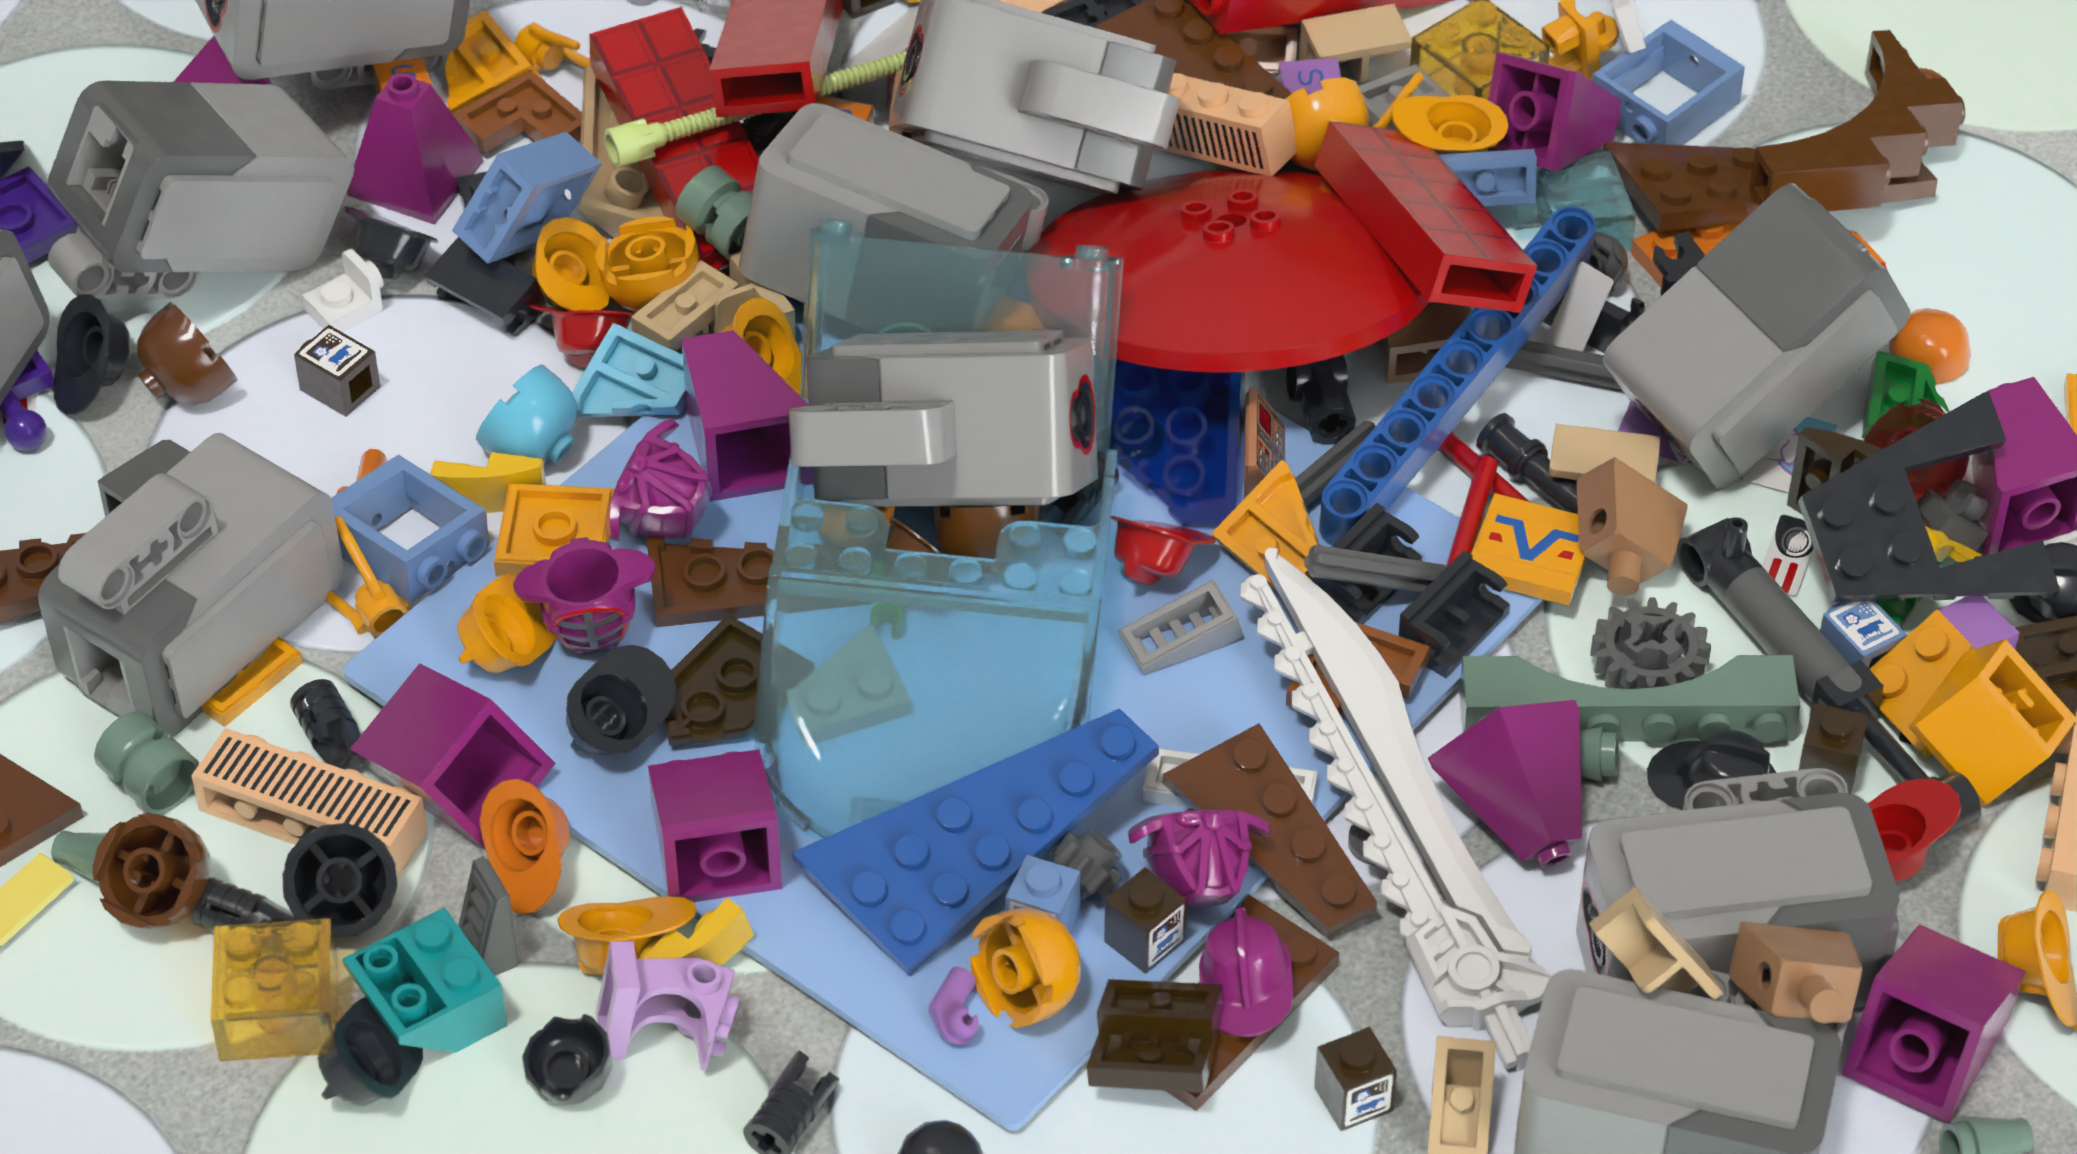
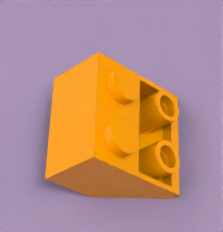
M2004 639L1964 652L1910 724L1909 729L1949 773L1953 771L1962 773L1970 781L1976 790L1981 806H1985L2048 759L2077 718L2012 645Z

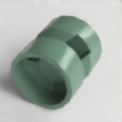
M712 165L700 171L687 183L678 197L675 214L698 235H705V240L729 260V255L741 252L752 193L742 191V186L720 166Z
M134 711L124 714L112 722L102 733L94 752L96 765L114 782L123 784L124 791L148 813L162 814L171 811L181 804L194 789L192 774L199 766V761L174 738H170V734L145 712Z

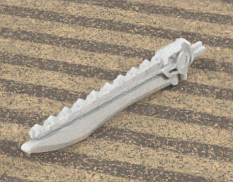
M1269 547L1265 550V569L1300 633L1295 634L1265 576L1255 574L1241 583L1240 599L1263 610L1265 613L1262 618H1258L1257 635L1280 646L1282 649L1279 654H1275L1274 671L1300 685L1296 691H1292V708L1315 719L1317 722L1314 727L1310 728L1309 745L1334 758L1332 764L1327 765V783L1352 796V799L1345 803V820L1369 832L1371 835L1367 841H1363V859L1387 870L1389 873L1386 879H1382L1381 897L1407 911L1405 917L1400 918V936L1405 939V945L1440 1019L1448 1027H1472L1477 1031L1487 1028L1493 1041H1496L1497 1050L1506 1068L1515 1067L1516 1071L1525 1068L1532 1040L1518 1013L1528 1006L1539 1003L1543 999L1546 984L1551 975L1544 967L1530 962L1532 946L1512 923L1471 858L1448 817L1422 759L1396 677L1377 649L1347 613L1298 568L1278 554V549ZM1313 654L1333 694L1335 692L1345 716L1450 907L1443 905L1308 655Z

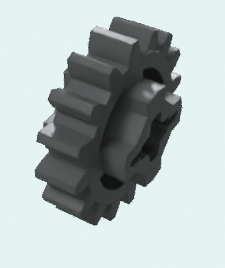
M1650 597L1645 607H1640L1633 598L1628 599L1626 611L1623 612L1619 608L1611 606L1608 610L1607 620L1598 619L1596 622L1595 635H1592L1590 656L1595 657L1593 670L1599 674L1606 673L1605 686L1607 688H1612L1619 684L1624 686V689L1664 687L1695 679L1706 674V668L1709 665L1711 644L1706 642L1707 628L1694 627L1696 614L1693 612L1682 616L1678 615V603L1672 601L1664 609L1658 607L1655 597ZM1617 642L1621 645L1620 653L1615 646ZM1681 648H1683L1686 654L1684 658L1680 655Z

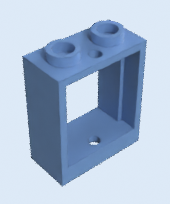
M1670 19L1644 38L1646 48L1629 53V51L1623 52L1595 72L1592 78L1594 83L1621 99V119L1616 127L1618 130L1632 138L1636 143L1682 145L1740 103L1745 66ZM1662 70L1697 92L1696 95L1668 115H1665L1632 93V91Z
M567 132L499 153L452 231L486 263H491L535 247L543 226L552 219L570 217L602 163ZM566 189L571 193L570 200L565 195Z
M399 454L331 498L334 516H340L344 519L376 579L390 584L399 596L410 603L439 586L467 562L478 560L483 555L487 545H489L486 510ZM413 508L440 525L441 528L408 550L377 531L408 509ZM338 533L343 559L356 567Z

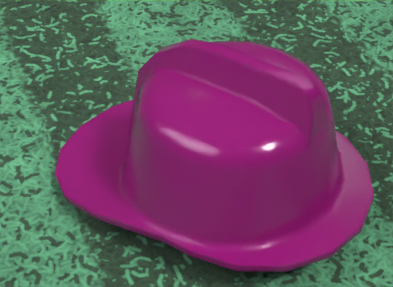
M1243 907L1236 908L1234 918L1227 919L1216 925L1207 936L1199 961V982L1202 984H1222L1223 1000L1218 1030L1232 1036L1251 1037L1267 1033L1283 1022L1290 1012L1294 995L1292 963L1287 945L1279 939L1277 931L1270 924L1255 917H1248Z

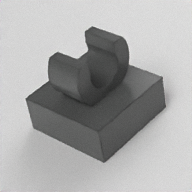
M1959 478L1952 483L1946 497L1927 489L1917 505L1934 530L1944 532L1950 540L1977 551L1989 535L1977 520L1985 513L1989 504L1987 500L1974 495L1977 487Z

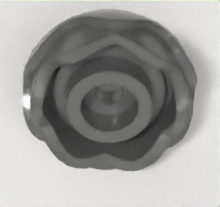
M1596 231L1589 265L1613 279L1614 283L1610 292L1614 291L1623 282L1628 269V257L1624 247L1615 237Z

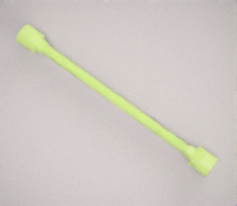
M907 51L897 53L896 55L892 54L890 57L886 56L878 60L876 59L873 62L869 61L855 67L852 66L850 69L846 68L838 72L835 71L827 74V76L825 75L820 96L830 94L831 92L835 93L837 90L841 91L848 87L851 88L854 85L858 86L871 80L875 81L877 78L881 79L894 73L896 74L897 71L903 68ZM712 108L711 110H705V112L701 111L699 114L694 113L693 116H684L681 119L677 118L675 121L671 120L663 124L655 122L647 125L646 120L642 118L605 129L604 144L611 163L615 168H620L655 157L654 150L665 146V143L668 141L678 140L680 137L684 138L697 132L701 133L703 130L707 131L709 128H718L721 125L724 126L727 123L731 124L732 122H737L744 118L748 119L750 116L754 117L760 114L716 117L715 108Z

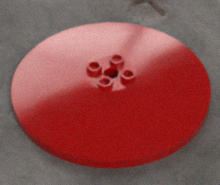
M1244 170L1192 172L1146 180L1143 190L1118 189L1117 194L1098 195L1068 210L1051 222L1041 232L1039 241L1031 247L1026 265L1027 290L1029 300L1035 312L1053 330H1063V337L1092 339L1093 352L1138 365L1181 371L1248 372L1286 368L1327 360L1356 351L1390 336L1411 322L1429 303L1325 178L1319 175L1299 172L1277 171L1273 176L1260 175Z

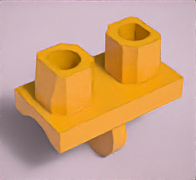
M1575 0L1558 1L1559 18L1541 27L1542 40L1553 54L1552 57L1544 60V63L1577 71L1592 81L1593 74L1601 69L1600 55L1615 46L1619 40L1618 26L1613 18L1604 15L1600 11L1592 12L1590 16L1584 17L1576 10Z

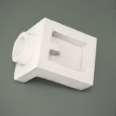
M352 248L342 253L345 273L302 295L304 310L323 329L331 325L344 332L383 311L380 289L384 286L382 276L373 262L369 260L365 262Z

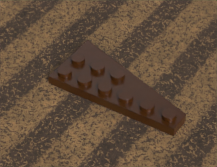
M1608 142L1602 147L1601 160L1659 232L1741 222L1759 207L1749 191L1755 148ZM1921 161L1919 176L1890 178L1888 186L1884 187L1881 204L1935 197L1938 179Z

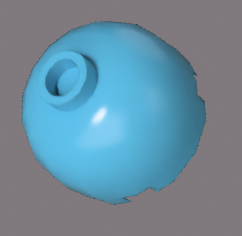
M541 364L532 368L512 385L518 391L506 403L500 399L482 422L476 434V440L478 441L477 444L489 455H491V452L543 459V463L550 459L556 464L574 446L576 440L570 434L577 422V403L567 385L556 374Z

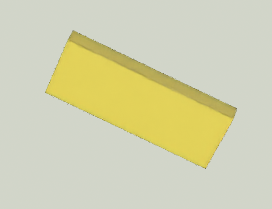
M39 853L0 888V947L74 881L71 872L42 853Z

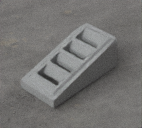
M1214 579L1118 630L1121 639L1143 675L1225 647L1244 637L1236 614ZM1212 615L1214 619L1208 621L1207 623H1205L1202 619L1203 617ZM1192 622L1195 629L1186 633L1182 625ZM1171 629L1177 639L1168 643L1162 632ZM1151 636L1158 649L1148 653L1140 639Z

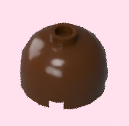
M171 302L166 304L143 326L137 340V355L145 370L138 377L157 399L166 393L180 404L197 405L209 402L219 396L238 380L221 355L217 356L208 344L209 341L175 304L173 305Z
M1040 505L933 506L936 535L944 553L958 564L974 566V573L978 576L989 577L1006 574V564L1022 560L1033 550L1039 537Z
M152 813L137 815V817H133L127 822H119L111 827L97 847L92 867L93 880L99 881L100 892L104 899L99 898L104 909L120 923L147 929L178 924L192 915L194 906L202 897L212 877L210 853L201 836L186 823L178 819Z

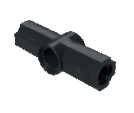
M1344 355L1309 364L1287 367L1286 384L1289 399L1292 402H1300L1310 434L1317 436L1321 444L1338 443L1355 428L1356 417L1347 393L1348 370Z

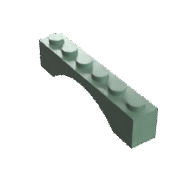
M1737 655L1718 669L1695 679L1664 687L1641 689L1598 687L1571 681L1544 671L1519 656L1462 657L1459 686L1462 733L1498 707L1575 700L1579 708L1580 731L1604 726L1605 732H1618L1619 742L1650 741L1653 743H1663L1667 741H1703L1711 734L1726 729L1744 732L1754 737L1757 741L1766 743L1794 741L1800 701L1793 655Z

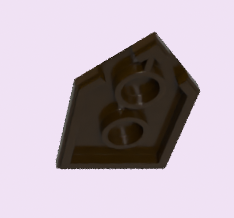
M728 614L671 670L677 690L675 705L665 719L669 746L747 737L788 696V693L815 669V664Z

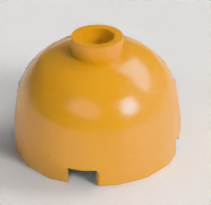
M1329 78L1320 81L1323 90L1308 95L1305 87L1285 98L1289 100L1295 126L1296 154L1289 159L1291 163L1303 169L1318 171L1315 168V163L1329 121L1370 126L1371 117L1368 106L1356 81L1348 78Z
M666 216L643 217L620 225L618 227L620 235L613 238L609 243L605 236L599 242L595 253L601 280L607 294L623 308L638 312L661 292L668 291L685 282L700 262L692 229L687 225L686 230L676 226L675 219Z
M1030 907L1012 909L983 918L974 929L971 940L980 937L978 944L979 954L970 957V968L972 975L976 979V989L988 1010L995 1017L1000 1016L1002 1010L1014 1021L1009 1026L1020 1028L1049 1019L1061 1012L1077 992L1081 977L1079 947L1066 926L1054 915Z

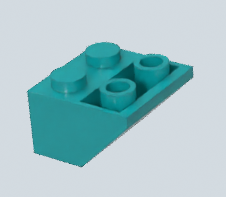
M445 907L342 959L343 966L399 1045L458 1052L507 1027L501 983Z

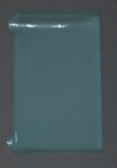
M822 219L820 220V227L809 230L799 396L809 406L806 358L858 334L1063 330V338L1092 339L1097 452L1109 448L1124 258L1108 256L1107 247L1096 245H1077L1076 254L1052 256L864 237L861 232L852 231L851 221Z

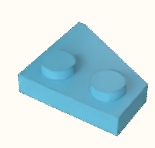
M613 323L572 391L577 403V417L680 415L687 404L683 355Z

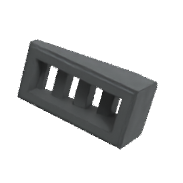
M482 856L473 860L458 926L496 976L517 967L519 960L510 895L489 860Z

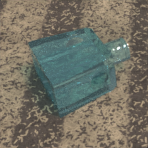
M1603 151L1581 157L1559 171L1541 168L1536 173V203L1510 205L1511 222L1515 231L1542 228L1553 213L1563 207L1577 206L1586 209L1593 215L1596 221L1597 232H1603L1615 237L1626 252H1631L1636 214L1611 151Z

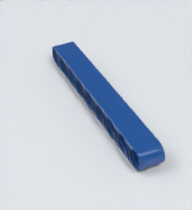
M1577 206L1563 207L1553 213L1523 249L1536 263L1537 269L1522 312L1475 307L1326 485L1322 492L1319 533L1322 539L1329 545L1333 546L1376 503L1385 507V512L1565 295L1579 263L1585 262L1589 265L1596 232V221L1591 213Z

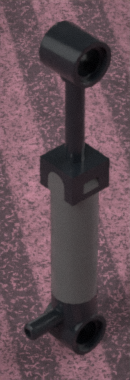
M1740 517L1726 518L1679 539L1677 555L1679 563L1688 579L1698 587L1708 585L1769 655H1793L1797 687L1812 703L1809 717L1814 703L1867 714L1869 717L1864 738L1903 782L1914 779H1935L1950 785L1959 795L1961 805L1958 820L1936 841L1979 821L1981 817L1979 797L1973 785L1962 773L1953 771L1939 778L1934 776L1928 777L1879 722L1877 716L1884 685L1861 660L1850 665L1755 559L1747 538L1748 523L1746 520Z

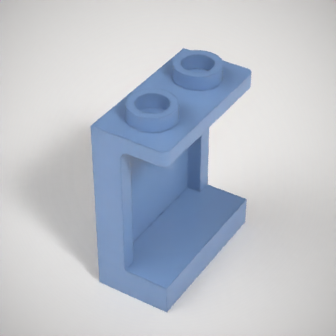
M1534 149L1438 154L1484 206L1536 203L1537 156Z

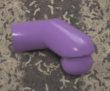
M953 967L928 1007V1013L942 1039L957 1045L968 1043L979 1027L977 1014L971 1018L968 1013L969 1008L963 1005L975 986L976 979L968 970L961 967Z

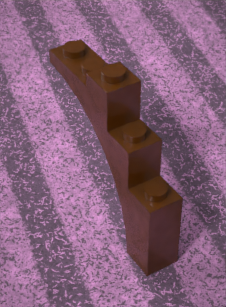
M1891 30L1872 31L1865 75L1875 92V97L1869 106L1851 120L1824 133L1792 142L1756 147L1749 191L1759 206L1780 187L1795 183L1810 198L1816 199L1827 211L1881 207L1884 187L1888 186L1890 178L1919 176L1922 156L1927 153L1928 147L1956 145L1959 125L1964 123L1966 115L1963 98L1956 93L1945 77L1927 79L1926 75L1920 71L1909 56L1907 49L1903 48Z

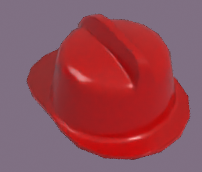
M529 305L530 308L546 311L551 314L558 350L564 353L567 359L575 366L583 368L588 366L612 324L615 323L628 329L629 322L632 321L631 317L634 315L618 311H569L554 307Z
M1115 516L1110 518L1117 522L1114 546L1115 558L1125 565L1124 569L1127 578L1145 585H1152L1162 577H1177L1197 544H1212L1216 542L1215 537L1182 526L1154 521L1127 520Z
M1935 779L1909 780L1900 782L1885 790L1868 803L1895 882L1912 878L1919 873L1927 860L1930 844L1943 836L1957 822L1961 805L1959 795L1950 785Z

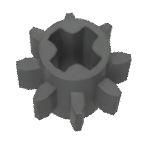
M1089 829L1080 838L1069 831L1052 851L1056 855L1054 861L1057 864L1081 871V900H1086L1095 892L1106 898L1123 878L1119 874L1121 871L1120 867L1116 865L1122 857L1121 852L1110 840L1093 829Z

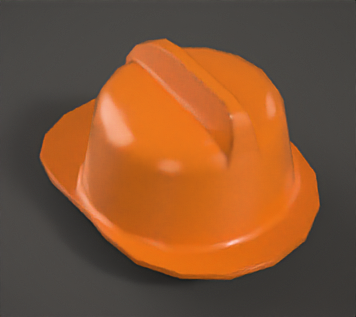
M520 779L502 781L490 790L482 804L480 816L482 839L486 848L487 859L510 895L511 910L518 914L534 913L545 906L557 890L561 875V858L569 845V820L563 809L555 801L545 797L532 783Z

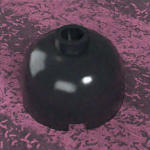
M349 823L322 825L303 835L288 853L282 874L283 897L294 918L312 932L331 937L355 936L378 924L392 907L398 887L396 862L386 843L370 830Z

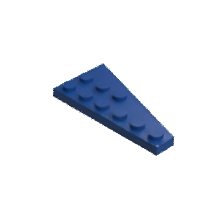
M1119 708L791 852L793 861L909 976L1012 885L1026 855L1040 859L1061 842L1069 831L1072 832L1153 761L1159 755V745Z

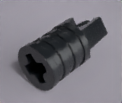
M317 679L297 689L290 699V708L306 737L309 739L311 746L323 761L341 769L353 770L363 764L350 750L361 734L356 721L335 684L328 679Z
M215 877L211 878L193 910L194 925L208 928L209 931L217 934L221 933L225 937L237 939L239 942L247 945L253 944L252 935L265 938L266 941H260V945L269 948L276 944L271 940L274 934L287 932L295 935L296 938L289 939L287 936H280L278 938L279 941H286L287 945L279 947L280 950L284 951L291 950L295 946L302 923L294 918L291 911L273 902L266 896L258 893L254 894L250 890L238 888L237 885L231 883H224L223 880Z

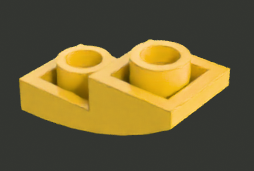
M491 452L486 467L434 460L430 475L484 508L486 513L504 511L509 483L546 485L543 459Z
M726 897L715 910L707 912L700 918L689 939L677 930H671L666 932L660 940L651 942L643 950L639 959L701 958L721 966L740 951L755 934L744 910Z

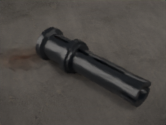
M1501 413L1492 418L1484 426L1477 438V450L1483 455L1492 454L1507 467L1508 476L1514 481L1530 482L1563 511L1578 514L1577 482L1573 479L1557 478L1549 475L1550 459L1548 458L1545 444L1539 439L1530 440L1515 427L1514 418L1507 413Z

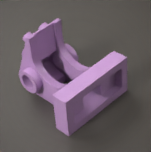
M633 941L610 942L595 1015L596 1022L607 1032L612 1060L625 1059L630 1039L637 1030L646 1024L656 1022L673 1023L680 1033L693 1037L697 1046L700 1070H707L711 1054L723 1057L726 1043L716 1039L717 1037L727 1039L737 1012L740 997L730 994L735 971L701 958L636 959ZM689 1014H694V1015L699 1016L700 1018H699V1019L691 1018V1017H689L688 1015H689Z

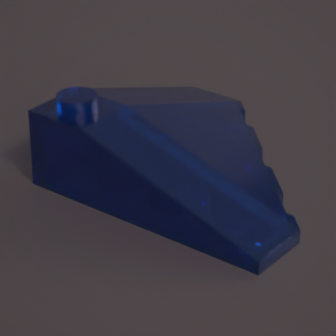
M1034 329V330H1053V329ZM1092 351L1097 441L1100 440L1119 458L1117 460L1118 465L1145 491L1151 489L1169 507V515L1182 527L1217 528L1238 505L1246 372H1192L1162 369L1114 359Z

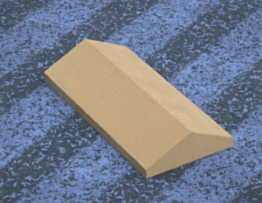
M586 66L583 72L580 144L602 165L578 202V211L615 238L620 235L618 227L628 221L664 215L638 162L620 168H615L611 163L604 144V130L618 126L619 123L592 68Z

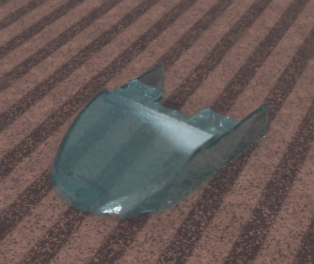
M1107 449L1100 518L1096 525L1086 527L1035 521L1011 523L1000 532L995 559L886 549L889 525L888 519L882 511L864 504L804 499L803 493L807 467L792 465L790 454L773 561L769 567L755 702L754 746L755 750L760 749L769 786L776 795V804L803 832L810 829L823 838L828 837L1090 721L1118 450Z

